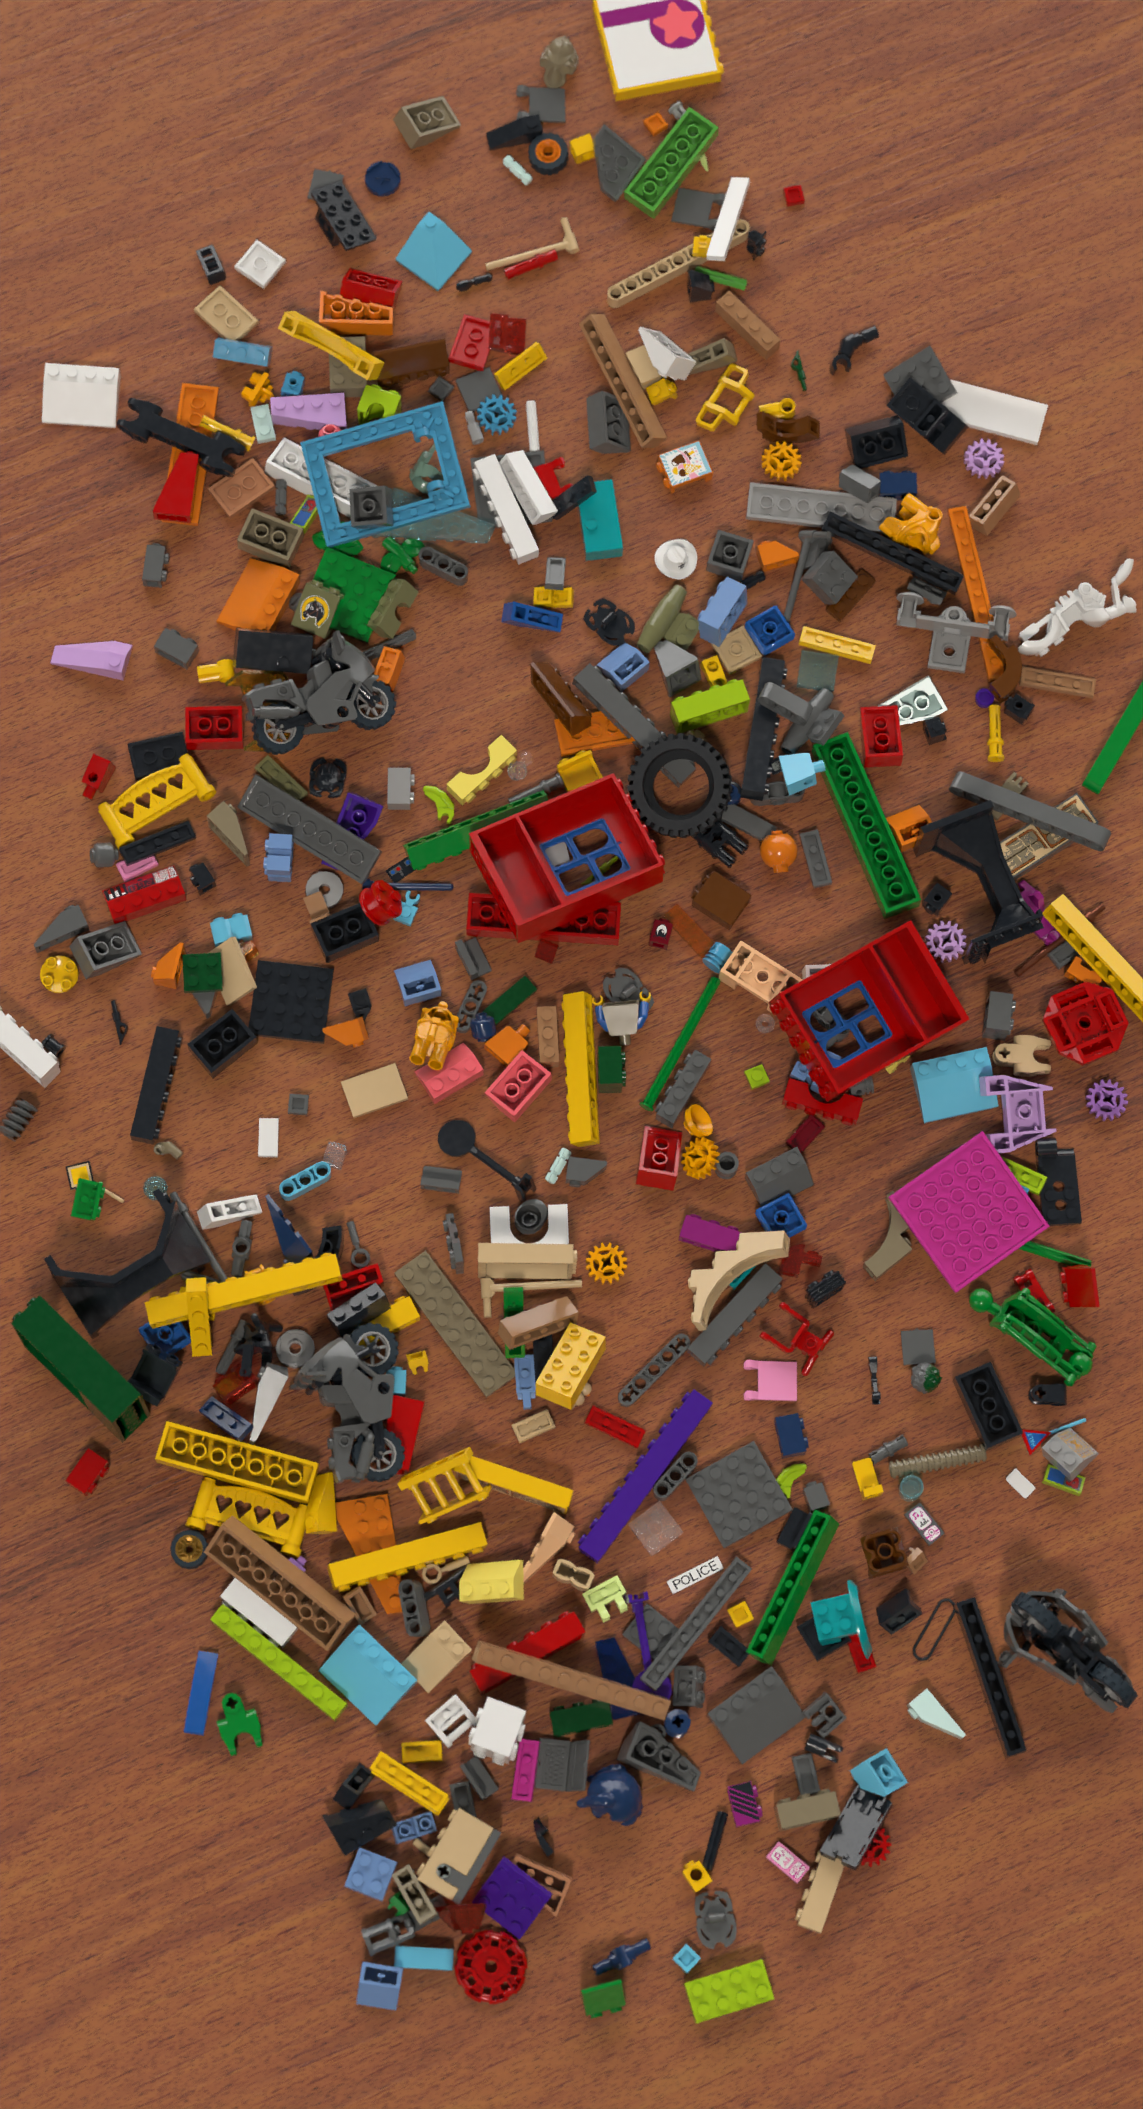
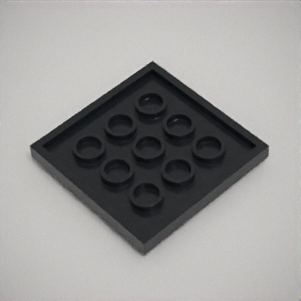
M258 960L255 977L257 988L253 992L248 1028L255 1036L324 1044L325 1033H323L322 1028L327 1027L334 969Z

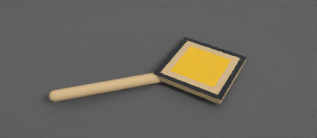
M90 1161L66 1166L70 1190L76 1189L78 1178L94 1181ZM105 1189L106 1194L121 1203L124 1202L122 1198Z

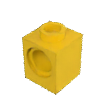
M590 133L570 141L569 150L576 164L595 158Z
M692 1860L683 1866L685 1870L682 1872V1875L694 1893L712 1882L700 1861L695 1863ZM692 1870H699L701 1872L700 1880L694 1881L690 1877Z

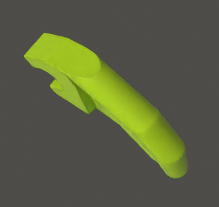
M424 786V794L436 803L438 820L441 821L442 817L446 815L449 817L447 824L450 825L454 818L453 802L439 788Z
M793 1464L783 1469L776 1478L787 1500L790 1499L793 1481L805 1473L807 1469L806 1464Z

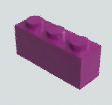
M695 1214L686 1215L679 1235V1241L713 1252L734 1251L737 1249L736 1243L739 1241L740 1233H742L738 1231V1228L720 1226V1223L717 1221L709 1220L708 1222Z

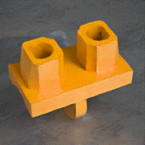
M253 372L250 377V383L255 385L254 390L245 386L241 392V397L248 401L250 407H255L259 399L264 403L266 399L270 400L271 397H274V394L271 392L273 387L268 385L270 383L268 379L269 374L266 372L263 375Z

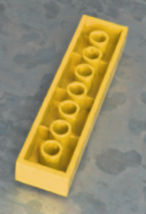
M166 1421L155 1457L156 1462L304 1504L309 1502L319 1470V1463L168 1421Z

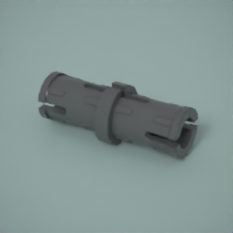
M900 1435L888 1443H883V1446L869 1453V1458H871L875 1465L887 1457L894 1456V1453L900 1449L907 1447L908 1442L903 1435Z

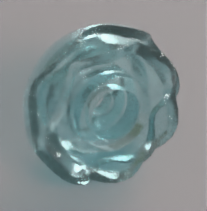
M152 1176L145 1181L143 1192L149 1199L157 1200L152 1192L158 1188L162 1193L167 1192L168 1186L163 1178Z

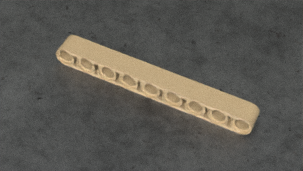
M738 220L729 249L747 240L749 234V223L747 221ZM742 229V230H744L745 232H742V233H741V232H738L737 230ZM713 233L708 235L707 238H712ZM693 244L611 286L608 289L607 303L612 308L621 307L708 260L705 257L690 256L693 254ZM680 262L682 265H675L674 263ZM664 270L666 273L661 274L659 271ZM646 278H647V279H650L651 281H650V282H645V281H643V279H646ZM628 287H634L635 289H634V290H629V289H627V288H628ZM618 295L619 298H612L611 296Z

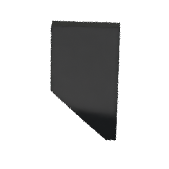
M366 988L348 994L355 1018L363 1017L364 1021L372 1007Z
M537 1818L533 1821L535 1834L542 1851L548 1858L554 1853L543 1837L548 1832V1829Z

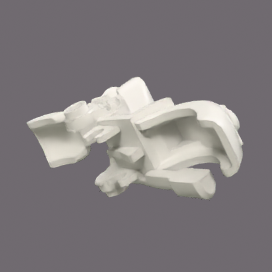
M1126 559L1124 564L1119 567L1117 574L1111 579L1112 585L1110 587L1113 606L1104 608L1106 595L1099 593L1089 583H1081L1078 585V589H1075L1073 592L1067 591L1070 598L1066 595L1060 596L1059 601L1061 605L1056 601L1054 603L1055 607L1050 609V614L1036 624L1032 623L1019 633V639L1023 641L1022 645L1017 649L1019 653L1023 655H1040L1042 657L1050 651L1048 647L1053 643L1057 646L1064 640L1063 636L1070 630V625L1075 621L1083 620L1086 624L1098 628L1109 620L1125 613H1135L1137 611L1136 602L1131 597L1125 595L1120 601L1118 586L1130 575L1134 559ZM1047 623V631L1043 639L1037 641L1028 640L1039 632L1041 626Z

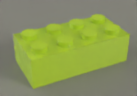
M734 679L723 686L715 685L704 692L696 691L691 696L675 698L671 702L670 716L678 735V733H684L748 712L750 698L743 679L738 681Z
M762 1959L683 1984L695 2024L774 2000Z

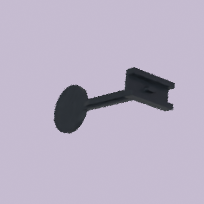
M453 1120L441 1127L437 1141L440 1149L445 1154L451 1157H461L467 1153L472 1154L509 1181L515 1189L518 1200L522 1203L527 1201L525 1194L529 1189L533 1192L537 1190L532 1176L525 1173L522 1178L516 1177L474 1146L476 1135L469 1123L463 1120Z

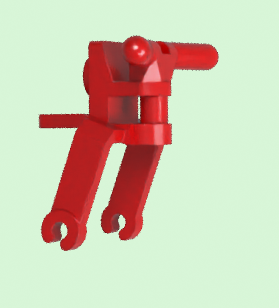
M781 1302L778 1306L779 1308L803 1323L792 1339L790 1347H785L765 1332H761L759 1337L784 1353H792L797 1348L802 1351V1354L809 1355L801 1371L803 1376H807L819 1357L817 1353L819 1350L823 1351L824 1347L834 1336V1332L828 1330L822 1339L807 1331L810 1326L809 1321L791 1309L789 1305Z

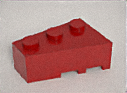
M378 1263L342 1274L343 1281L323 1285L330 1311H332L374 1283L382 1288L384 1281Z

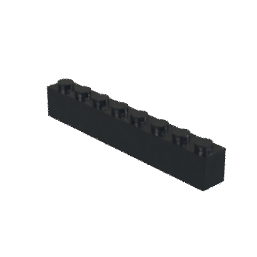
M831 511L822 527L821 532L830 531L832 537L950 594H956L964 578V575Z
M765 657L762 660L740 798L763 801L764 794L768 795L769 783H766V779L771 777L772 767H769V761L773 762L775 750H771V747L776 745L777 734L774 733V728H778L780 717H776L777 713L761 705L758 702V697L767 682H772L785 689L782 679H786L788 668H784V660Z
M973 1597L958 1602L954 1605V1609L1004 1757L1006 1759L1024 1753L1027 1749L976 1599Z

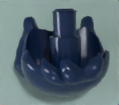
M611 1764L587 1777V1782L590 1785L587 1790V1796L576 1802L579 1808L590 1807L592 1814L596 1818H601L606 1813H609L611 1821L623 1822L621 1824L623 1826L634 1824L637 1818L641 1816L643 1804L640 1786L623 1765Z

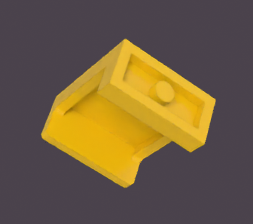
M582 750L571 759H562L557 765V773H559L567 792L603 778L592 757L591 750Z

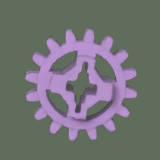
M983 439L980 440L979 444L974 441L973 446L969 445L968 451H965L964 457L966 458L964 459V464H968L966 470L971 469L972 476L975 473L978 474V479H980L981 475H984L985 479L988 478L989 474L994 477L995 472L999 473L1000 467H1003L1004 461H1002L1004 454H1000L1002 448L997 449V443L991 445L989 439L987 443H984Z
M941 921L940 926L933 924V930H928L927 933L929 935H926L925 940L929 942L925 945L927 948H930L931 954H935L934 959L940 957V961L943 962L947 958L948 962H951L952 957L957 960L959 957L958 953L963 954L964 950L962 948H965L967 943L962 941L966 940V936H961L963 929L957 930L958 924L951 926V921H948L947 925H944V922ZM954 935L957 937L958 944L957 941H955ZM949 937V942L944 944L942 947L943 941H945Z

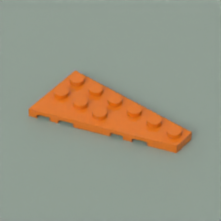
M388 1494L335 1503L336 1519L356 1556L396 1546ZM394 1573L388 1575L389 1578L382 1581H377V1578L369 1580L386 1614L402 1613L398 1591L399 1584L402 1581L401 1575L397 1576Z

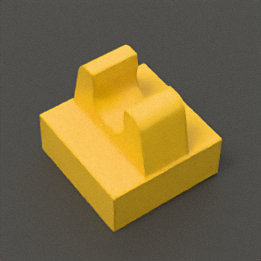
M701 235L700 237L694 236L692 256L707 258L706 255L712 238Z
M425 1350L406 1355L409 1368L414 1375L417 1374L416 1368L418 1366H422L424 1372L428 1371L429 1362Z

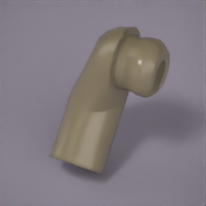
M170 1141L160 1142L154 1146V1152L157 1155L171 1154L176 1160L183 1155V1152Z

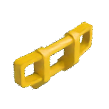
M735 364L728 366L718 380L719 384L709 400L703 404L696 418L698 426L709 431H715L723 419L734 426L738 424L739 417L747 404L755 397L754 393L744 386L749 377L747 369ZM732 371L743 374L739 383L728 378ZM724 388L735 391L743 397L733 414L726 408L715 404ZM707 411L718 416L712 424L702 421Z

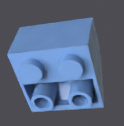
M624 643L596 666L607 679H610L615 684L619 692H623L649 670L650 662L637 648Z
M431 960L394 970L404 1006L441 996V987Z
M363 1962L356 2004L397 2011L403 1968Z

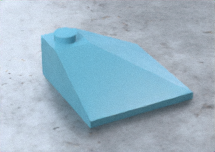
M428 212L416 226L395 260L439 291L469 257L472 250L442 220Z

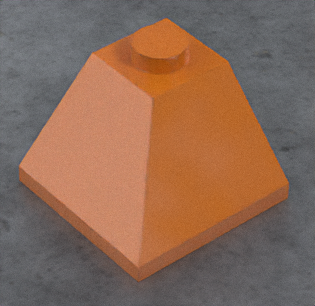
M180 942L158 961L156 967H153L151 978H153L155 985L177 989L183 968L182 955L186 954L184 943Z

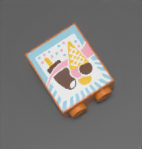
M699 440L658 455L656 467L659 473L662 472L664 476L663 484L666 489L669 488L671 494L675 492L676 488L703 478L705 482L712 480L713 471Z

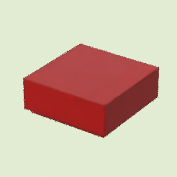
M801 185L783 188L787 207L805 203Z

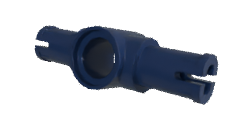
M647 1938L631 1946L629 1944L621 1945L610 1951L606 1959L592 1965V1969L596 1976L612 1969L619 1971L634 1963L636 1957L650 1950L651 1946Z

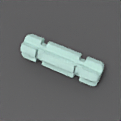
M507 155L503 159V164L507 168L509 167V170L518 179H522L521 182L525 185L531 183L532 176L526 173V170L519 163L514 162L510 155Z
M561 1148L558 1153L560 1156L556 1157L550 1168L551 1172H548L545 1180L551 1184L556 1183L557 1175L561 1174L567 1163L566 1159L568 1160L569 1156H571V1152L566 1148Z

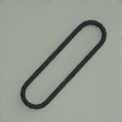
M942 1599L935 1607L913 1647V1655L917 1660L926 1661L933 1654L955 1614V1603L952 1600ZM943 1602H950L953 1605V1612L929 1655L925 1658L918 1657L916 1647L939 1606Z

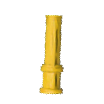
M206 415L203 416L199 425L212 432H221L232 437L235 441L242 444L248 452L256 438L255 436L250 437L242 433L240 429L234 430Z
M990 705L988 707L990 739L987 741L989 746L987 760L990 762H1001L1004 760V755H1002L1004 741L1001 738V706Z

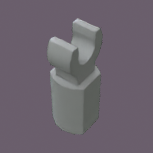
M465 412V419L468 424L467 430L472 444L476 445L484 442L478 422L475 421L473 412Z

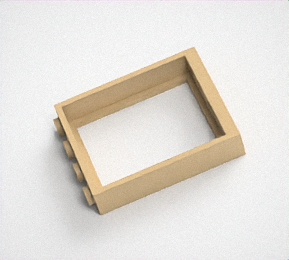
M478 1243V1278L571 1280L572 1274H576L577 1250H573V1244Z

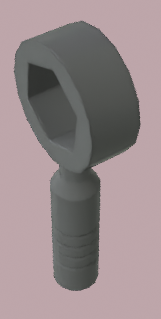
M354 1221L348 1222L346 1224L350 1238L355 1246V1250L351 1255V1263L358 1269L367 1267L370 1263V1255L365 1249H360V1241ZM357 1254H365L367 1260L364 1264L356 1263L354 1258Z

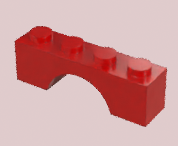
M789 1078L782 1105H785L790 1110H804V1113L808 1115L819 1114L827 1120L837 1119L842 1124L851 1126L857 1123L863 1098L844 1094L836 1102L822 1103L810 1094L808 1083Z

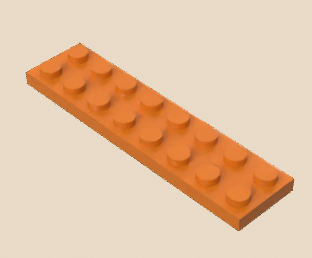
M182 383L176 423L212 438L213 432L199 425L204 415L215 420L219 387ZM173 446L168 477L180 452L185 453ZM199 465L191 523L161 520V522L191 526L199 525L207 470Z

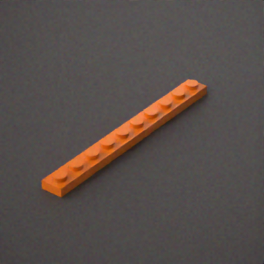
M962 506L948 509L949 521L962 574L964 575V583L973 620L976 623L987 624L988 621L993 622V615L989 613L991 608L967 507ZM978 637L988 682H994L1004 673L1003 663L989 647L990 639Z

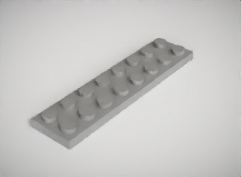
M750 482L746 519L822 528L831 511L877 534L886 535L879 529V526L887 517L895 518L897 498L877 496L869 503H866L850 493Z

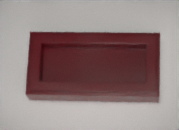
M810 1115L790 1136L786 1144L791 1149L798 1147L802 1154L826 1126L813 1115Z

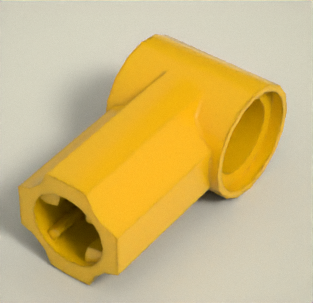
M785 398L777 403L760 405L759 412L763 411L778 419L791 420L795 416V402L790 398ZM790 407L792 410L786 412L783 408Z
M231 659L220 660L216 664L197 666L199 683L214 681L229 683L236 679L233 660Z

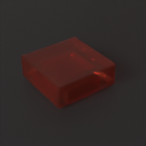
M541 939L535 957L552 964L559 945Z

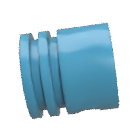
M715 942L702 961L709 969L720 974V970L733 952L724 944Z

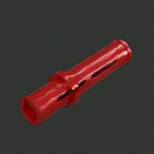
M555 249L541 255L536 254L535 257L505 268V276L507 280H510L531 270L544 268V265L557 261L558 255Z

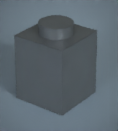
M816 1481L805 1485L806 1488L803 1489L802 1493L809 1512L813 1513L814 1510L819 1511L830 1506L822 1482L817 1484Z

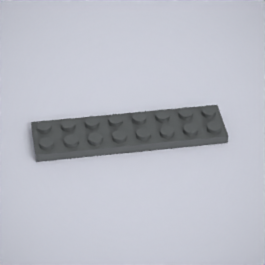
M256 774L237 806L276 832L292 835L294 843L361 884L365 883L383 852Z

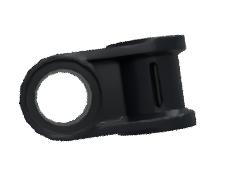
M1036 1385L1028 1394L1029 1400L1035 1405L1065 1406L1067 1405V1385ZM1037 1391H1039V1394L1043 1395L1041 1398H1039L1038 1395H1035Z

